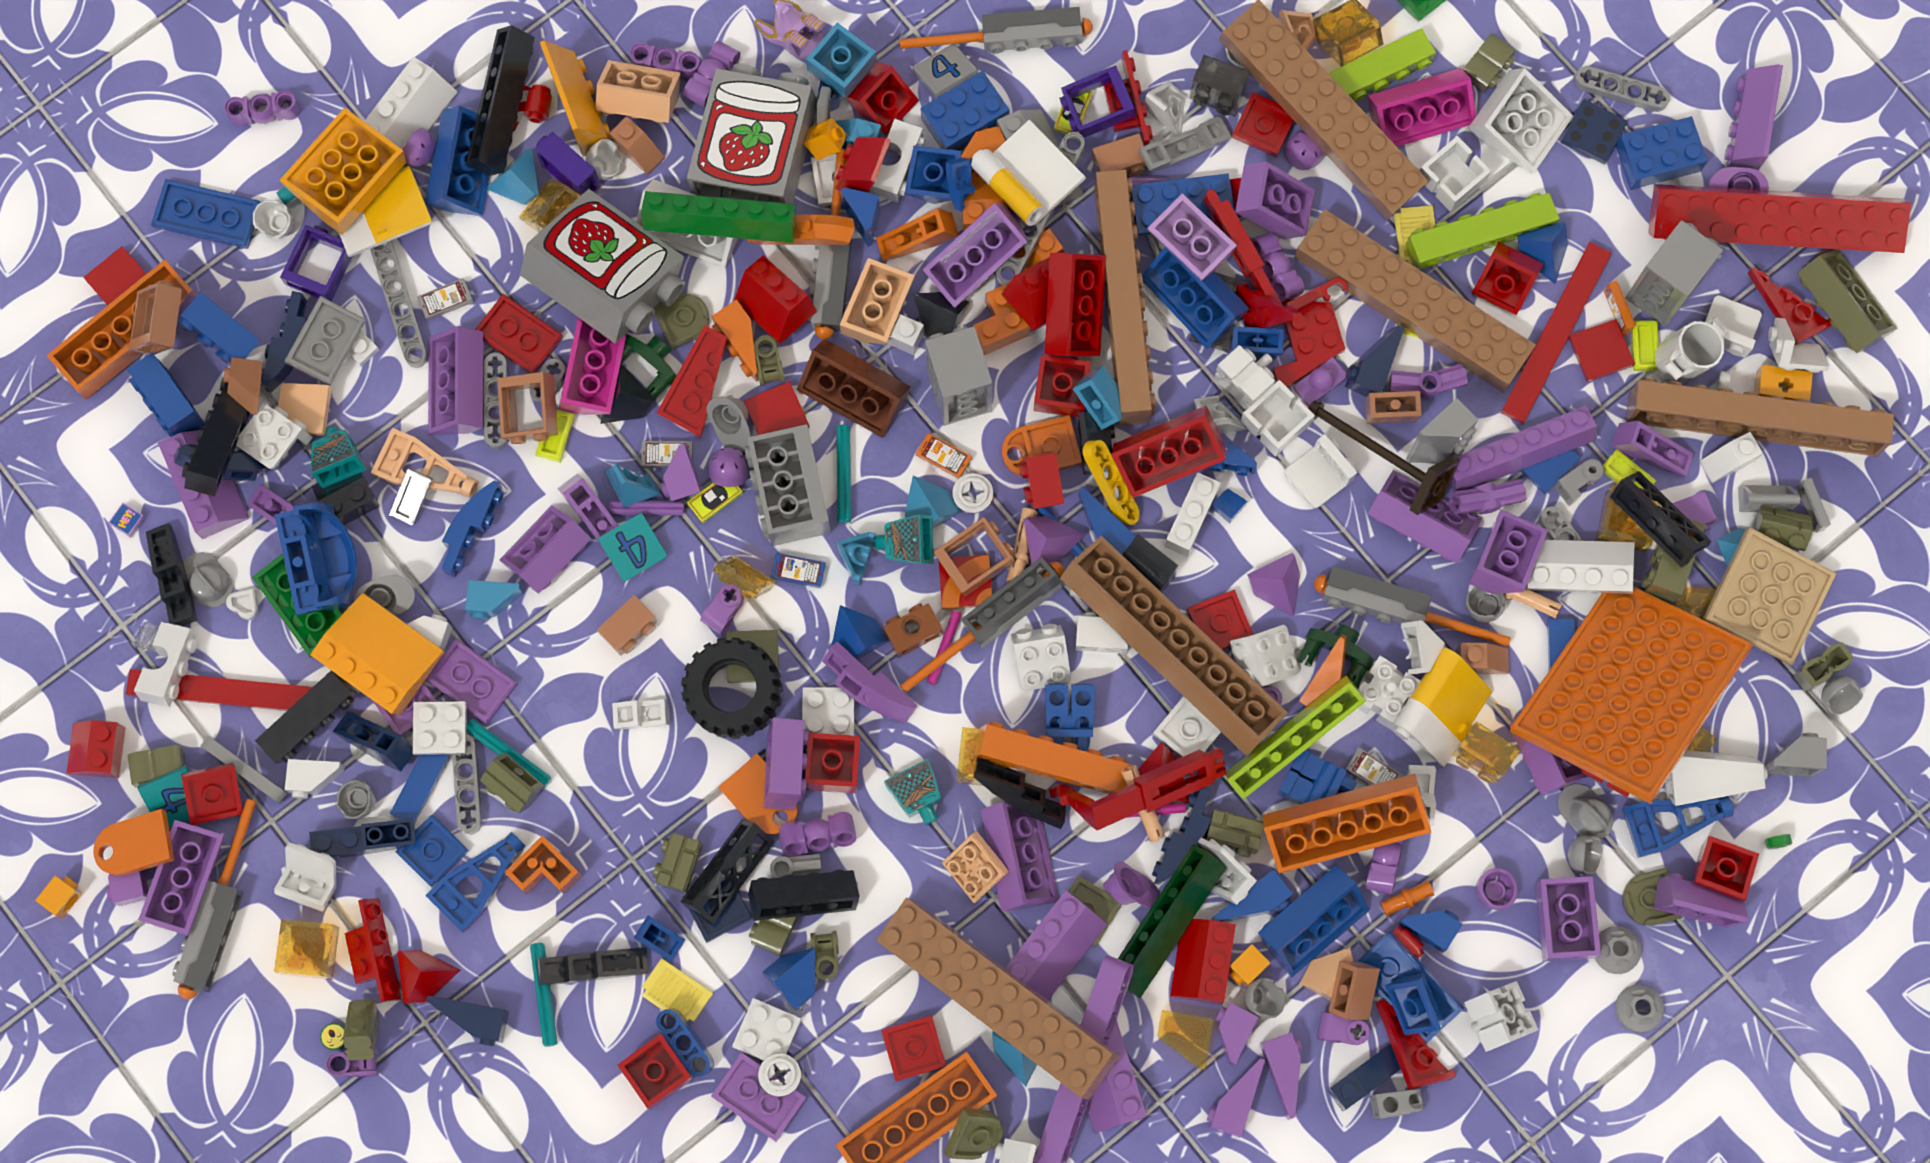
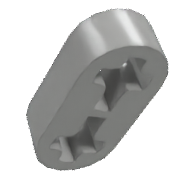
M550 359L546 361L540 372L551 374L549 369H555L558 366L560 374H554L556 394L564 381L566 368L562 361ZM541 388L530 389L533 401L542 405L541 396L539 398L536 392L537 389L541 390Z

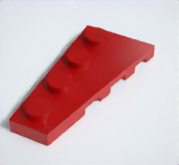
M704 325L657 411V414L701 438L707 419V405L713 396L727 336Z

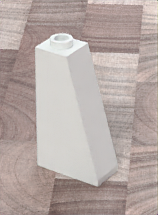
M1686 750L1665 782L1666 798L1671 800L1675 806L1765 789V779L1768 776L1767 769L1754 756Z

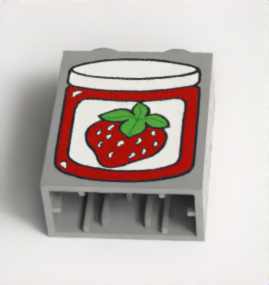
M734 64L732 71L716 68L687 174V180L693 193L697 196L793 204L807 152L803 142L809 128L814 125L817 114L818 102L812 86H809V81L801 75L788 72L781 73L779 80L761 77V72L757 68L746 64Z
M590 189L583 193L527 243L520 276L614 343L618 342L629 330H632L637 335L642 333L654 317L655 309L653 308L659 302L666 306L673 304L685 286V282L678 277L684 256L648 230H644L641 225Z

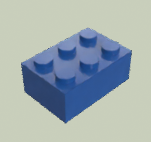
M984 71L979 72L920 108L921 120L941 149L960 151L969 144L975 132L985 128L997 127V120L1010 114V109Z
M1692 116L1621 134L1615 145L1630 190L1701 172L1708 162Z
M191 291L179 306L177 325L185 331L195 332L197 334L195 339L205 347L209 346L216 349L215 355L225 363L229 362L231 364V357L246 359L260 342L256 336L201 292Z
M153 352L127 369L132 376L128 379L129 382L143 397L142 400L145 405L157 417V422L170 437L181 432L198 431L201 427L206 426L204 420L167 368Z

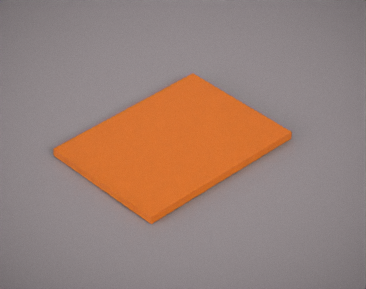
M1634 586L1633 594L1602 593L1510 727V732L1652 804L1752 650L1753 643Z

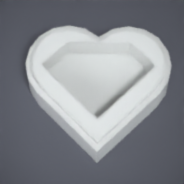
M254 588L233 592L226 599L227 607L232 612L238 613L244 620H253L257 617L259 608Z

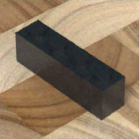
M331 670L263 732L255 742L275 764L282 763L283 761L288 763V759H293L298 754L295 751L302 744L304 746L308 745L317 736L315 732L321 726L326 728L336 719L333 715L340 709L344 711L355 701L353 697L357 692L347 681Z
M842 869L827 873L811 872L807 875H784L778 878L761 877L751 880L748 892L754 921L854 911L857 909L860 898L854 870L845 871Z

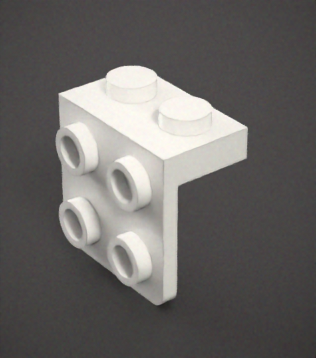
M1716 296L1712 301L1705 322L1717 316L1729 329L1723 339L1724 350L1735 356L1746 358L1756 342L1753 338L1762 314L1756 309L1722 296Z
M1775 318L1774 326L1769 328L1768 341L1770 342L1769 346L1778 367L1790 371L1806 369L1815 373L1829 369V363L1820 345L1799 343L1794 346L1795 339L1786 319Z
M263 402L257 411V415L252 417L239 435L237 446L269 469H275L297 439L307 445L313 437L305 432L308 427L297 419L291 422L287 419L289 415L277 405L273 409Z
M1326 434L1316 441L1315 446L1285 470L1286 477L1314 509L1319 508L1349 485L1357 475V467L1349 457L1345 458L1339 451L1340 446L1333 438L1329 439Z
M1046 624L1041 629L1031 630L1024 628L1011 634L1020 687L1023 691L1045 688V683H1069L1071 681L1065 635L1061 625Z
M1285 625L1230 641L1236 664L1261 687L1299 673L1298 662L1288 629Z
M1200 838L1198 843L1227 866L1211 892L1237 905L1247 896L1248 891L1257 881L1250 874L1251 868L1242 861L1238 862L1234 858L1236 854L1224 844L1221 846L1213 839L1207 841Z
M288 843L285 847L286 869L275 886L274 893L323 912L336 889V861L326 853L314 852L301 844Z

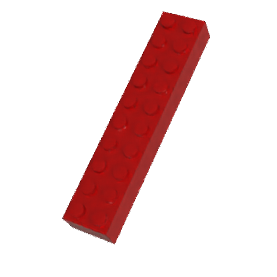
M1654 184L1648 234L1653 238L1667 239L1682 220L1685 223L1693 224L1699 233L1706 238L1714 239L1716 242L1905 253L1912 203L1901 198Z

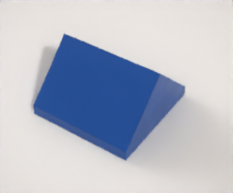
M914 145L905 194L932 204L952 201L947 182L946 162L960 159L962 151Z
M849 188L841 189L842 208L848 217L853 219L854 226L868 247L871 246L881 213L879 195Z
M1424 971L1385 985L1404 1035L1441 1029L1443 1018Z

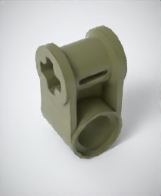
M768 335L760 336L754 344L760 387L769 382L779 380L781 383L785 382L776 341ZM763 345L773 347L772 351L768 354H763L759 350Z
M837 930L832 931L830 934L816 935L815 932L810 933L811 949L815 948V973L820 981L825 983L833 982L839 975ZM830 963L834 966V970L830 975L820 973V967L823 964Z

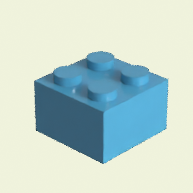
M838 22L806 58L807 70L845 99L877 63L876 51Z

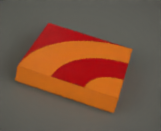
M989 555L950 557L967 583H970L990 569ZM939 561L942 610L976 608L992 596L990 579L964 597Z

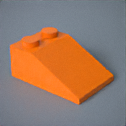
M977 172L972 173L971 186H974L976 190L973 194L969 193L963 203L965 206L962 211L963 232L994 203L1003 202L1013 214V210Z

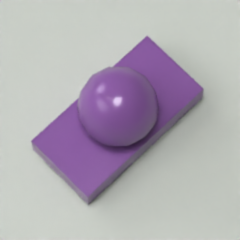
M1332 357L1320 367L1315 368L1311 374L1297 383L1293 389L1309 408L1313 401L1320 400L1347 379L1346 372Z

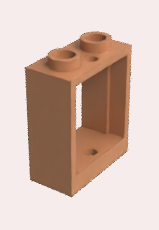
M158 281L156 284L148 285L146 288L137 291L129 350L145 354L153 352L155 355L174 348L181 288L174 287L173 283L169 281Z
M538 372L497 378L502 439L510 440L511 444H525L526 439L533 438L534 441H547L549 436L558 435L554 375ZM540 387L543 428L518 431L515 391Z
M984 517L934 551L935 556L964 597L1015 563L1012 557L1015 552L1007 541L1001 542L997 536L1001 532L993 521L988 523ZM985 530L1004 559L970 583H967L948 555Z

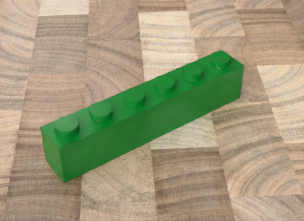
M645 191L641 209L643 229L649 231L793 243L797 225L795 204Z

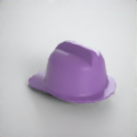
M1722 168L1714 173L1708 184V187L1769 191L1765 175L1759 170L1752 168Z
M1123 861L1115 863L1114 872L1103 884V888L1121 905L1137 902L1151 909L1160 895L1157 887L1149 878Z

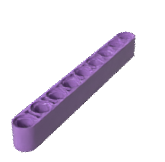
M1109 955L1104 958L1080 1024L1107 1046L1133 973L1132 964ZM1061 1082L1033 1163H1067L1089 1099H1081Z

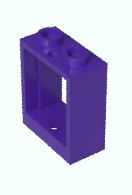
M1116 65L1061 87L1063 96L1059 100L1064 112L1067 110L1070 112L1072 117L1068 119L1073 132H1078L1083 138L1136 117L1134 106ZM1111 83L1122 110L1082 125L1072 99Z
M553 131L538 141L535 150L541 166L577 198L588 189L596 193L601 188L596 170Z
M305 225L280 278L288 287L318 299L322 296L332 301L352 257L348 256L339 234L335 237L328 234V231L320 226L315 225L312 228ZM313 241L342 252L326 285L298 274Z

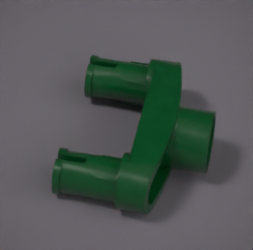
M626 334L620 366L632 353L635 354L637 352L658 370L656 372L658 375L646 388L656 400L669 384L672 385L677 376L664 361V358L672 349L654 335L646 345L635 337Z
M1339 624L1335 634L1310 628L1305 637L1306 642L1296 660L1302 663L1306 655H1308L1304 665L1311 667L1319 649L1325 648L1331 651L1340 636L1344 634L1347 636L1345 659L1352 663L1347 677L1351 681L1353 678L1355 679L1353 684L1358 689L1366 671L1370 670L1374 662L1368 653L1355 645L1360 634L1355 629L1343 624Z

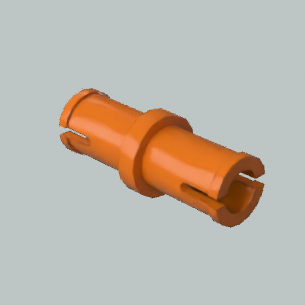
M1426 880L1408 890L1406 888L1400 890L1401 893L1380 901V905L1386 917L1406 907L1410 909L1414 907L1415 903L1434 896V891L1429 881Z

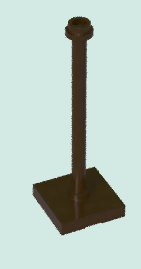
M1313 401L1308 409L1315 415L1313 420L1317 418L1322 419L1421 482L1410 511L1419 515L1442 502L1460 463V459L1451 455L1429 467L1425 473L1326 411L1324 403Z

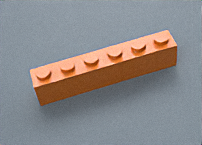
M989 722V724L980 727L973 756L975 758L979 757L993 763L1108 795L1127 787L1121 771L1123 769L1127 771L1126 767L1132 766V764L1126 763L1125 758L1111 756L1110 759L1103 757L1102 752L1093 749H1087V752L1078 750V746L1072 743L1063 742L1060 745L1053 743L1054 739L1047 736L1039 735L1038 738L1029 736V732L1022 729L1010 731L1004 729L1005 725L997 722Z

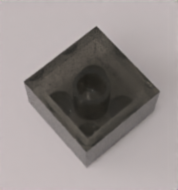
M1204 54L1193 78L1189 99L1199 106H1209L1216 109L1222 115H1232L1235 117L1246 92L1250 72Z

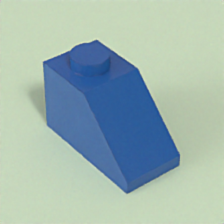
M1437 910L1404 917L1398 925H1401L1404 929L1407 927L1416 937L1444 953L1463 924L1458 921L1459 917L1451 911L1445 910L1443 912Z

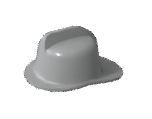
M733 395L711 399L707 405V415L718 439L725 448H736L742 452L745 450L744 446H749L747 437H751L747 424L748 409L746 405Z
M201 552L187 557L183 563L193 597L207 607H219L226 603L227 597L233 592V581L227 571L210 554Z
M388 575L362 585L355 593L354 601L362 593H365L392 614L398 615L411 607L414 602L415 593L413 586L407 579L398 575Z
M1574 784L1563 789L1557 802L1562 817L1580 836L1589 835L1600 839L1605 838L1613 826V815L1605 802L1585 785Z

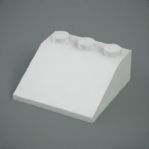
M1525 68L1508 70L1468 128L1486 145L1533 174L1571 121L1573 115Z

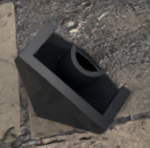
M942 292L914 294L921 323L924 324V333L928 337L937 333H943L944 335L953 333V330L957 328L970 304L969 301L964 300L954 308Z
M621 365L619 368L610 414H602L600 424L643 418L647 416L656 401L624 365Z

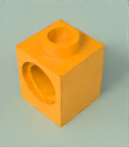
M830 118L810 127L803 144L819 161L840 152L847 135L842 127L833 118Z
M55 875L35 901L53 915L63 919L83 893L76 889L79 884L68 876H65L63 879Z
M1251 944L1230 965L1229 971L1231 973L1229 977L1238 986L1243 984L1247 987L1270 962Z

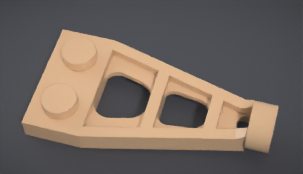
M394 428L391 429L371 471L373 476L395 485H402L406 475L403 472V468L411 453H417L427 463L422 472L423 474L430 476L434 465H438L449 472L444 483L432 481L429 490L457 493L470 499L475 495L479 484L477 479L464 474L416 437Z

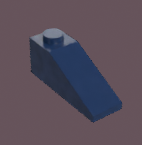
M1399 325L1390 329L1348 368L1346 388L1365 397L1369 393L1383 392L1405 329L1404 326Z
M349 711L346 712L333 730V733L382 764L400 772L414 755L413 747L402 735Z
M427 996V1002L470 1035L480 1039L479 1044L495 1046V1042L503 1043L509 1011Z
M1391 1043L1327 1089L1342 1112L1401 1070Z

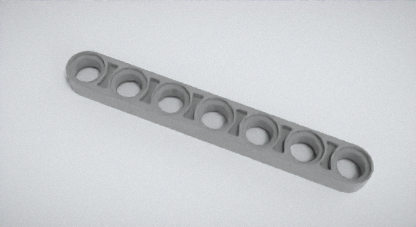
M1070 132L1064 136L1058 149L1075 167L1084 152L1085 142L1081 134ZM1071 139H1077L1081 146L1077 150H1070L1066 146L1067 142ZM1055 207L1038 223L1033 225L1036 227L1037 233L1032 237L1026 236L1028 242L1022 246L1026 250V255L1019 259L1012 256L997 269V280L1002 286L1007 287L1011 281L1004 280L1001 277V272L1004 269L1014 270L1015 275L1024 271ZM1021 220L1020 225L1024 229L1027 224Z
M391 240L387 242L384 248L378 249L374 247L370 251L403 356L408 365L420 368L426 364L428 353ZM385 260H392L394 262V267L389 271L381 269V264ZM392 282H399L401 289L399 292L392 294L388 292V286ZM401 304L408 306V312L404 316H397L395 314L397 306ZM407 327L415 329V335L410 339L402 337V332ZM421 350L423 355L419 361L414 362L409 359L411 351Z

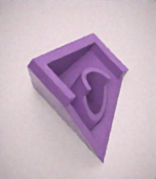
M1047 516L1023 519L1031 564L1041 557L1048 565L1051 562H1059L1085 535Z
M1292 552L1247 574L1252 592L1256 597L1294 617L1300 571L1295 555Z

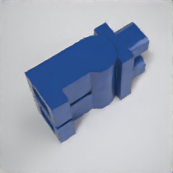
M1045 683L1046 736L1053 738V743L1062 745L1064 737H1074V744L1078 746V750L1087 751L1089 749L1090 737H1093L1094 683H1071V709H1068V683Z
M1306 749L1294 759L1278 795L1300 805L1334 796L1338 790L1343 793L1352 791L1358 782L1347 776L1346 770L1315 756Z

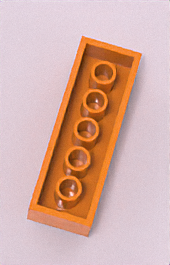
M165 259L46 355L85 400L143 354L129 350L137 291L146 288L148 285L156 284L158 281H169L173 283L174 287L182 289L180 304L192 291Z
M1415 773L1263 815L1264 830L1278 873L1432 833L1430 819Z
M965 1052L838 1142L836 1147L847 1163H906L954 1129L963 1108L980 1110L996 1099L997 1094L968 1052Z

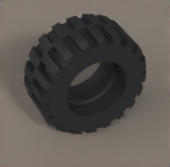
M732 637L731 640L720 638L717 639V643L711 644L709 642L703 646L704 650L700 653L696 651L693 654L694 660L692 663H687L684 669L686 676L682 677L681 681L683 686V692H681L682 699L686 703L688 713L703 729L721 738L731 737L732 739H740V736L746 735L749 737L755 735L754 731L758 729L762 731L767 726L768 720L776 716L777 706L780 707L782 702L780 696L781 692H783V684L780 680L779 669L766 651L749 640L742 641L736 637ZM727 665L745 667L752 673L756 681V692L751 702L743 709L735 712L720 710L712 703L709 696V685L713 676L722 668L727 667Z

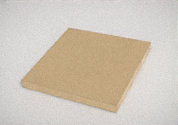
M1746 527L1703 620L1751 642L1754 647L1789 665H1793L1837 573L1753 528Z

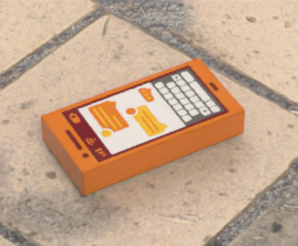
M1617 281L1608 283L1604 294L1613 316L1617 320L1623 336L1630 334L1636 324L1620 285Z
M927 433L916 452V456L957 479L961 478L972 459L971 455L930 433Z

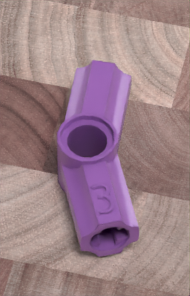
M1462 364L1424 373L1392 370L1389 392L1420 391L1422 399H1431L1437 394L1467 386V374ZM1430 381L1433 383L1434 389H1426L1422 382Z
M1521 479L1497 485L1488 483L1470 490H1460L1451 493L1448 504L1450 511H1453L1455 515L1478 512L1480 515L1495 512L1504 506L1525 502L1527 500L1526 489Z

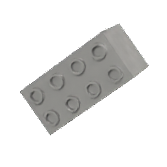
M1681 220L1645 266L1625 299L1666 327L1704 278L1723 249L1719 247V244L1714 239L1706 238L1699 233L1693 224L1685 223Z
M961 326L954 329L953 333L946 335L937 333L930 336L929 340H925L927 374L944 426L992 412L993 383L975 327Z
M807 424L747 437L749 446H744L749 468L754 467V470L749 472L754 492L759 491V494L755 495L759 515H764L765 517L760 519L765 540L770 539L771 545L776 546L830 534L829 519Z

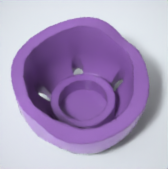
M425 128L415 131L407 144L402 148L406 164L420 167L427 164L433 157L435 140Z
M1303 130L1293 134L1285 145L1287 160L1298 170H1308L1316 167L1325 156V153Z
M729 447L716 451L709 463L711 481L716 485L724 487H734L745 483L748 477V462L743 453L736 448Z
M1492 868L1483 873L1477 880L1476 895L1479 901L1489 909H1508L1517 898V883L1511 873L1506 870Z

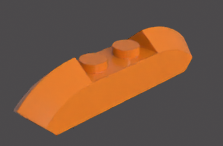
M796 215L797 225L793 243L747 239V241L757 245H847L850 243L855 227L852 218L835 215Z

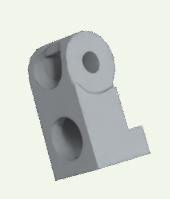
M1587 460L1559 479L1553 487L1566 504L1570 506L1581 497L1582 494L1579 491L1582 488L1592 486L1598 482L1604 472L1603 466L1597 460Z
M1420 1089L1369 1096L1374 1120L1424 1111Z

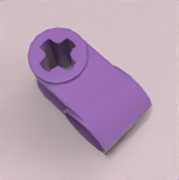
M734 584L724 585L714 600L707 606L700 621L720 635L724 634L744 603L743 593ZM735 593L737 599L728 602L727 594L733 595Z
M1321 1013L1317 1039L1350 1045H1361L1368 1040L1370 1029L1365 1022L1361 1020H1347L1331 1013ZM1356 1026H1359L1360 1031L1364 1032V1036H1360L1358 1040H1355L1354 1034L1350 1033V1030H1354Z
M346 1051L332 1053L326 1060L327 1071L336 1077H372L379 1075V1071L376 1070L375 1055L372 1059L350 1061L347 1059ZM344 1058L346 1067L344 1070L336 1072L333 1067L335 1060Z

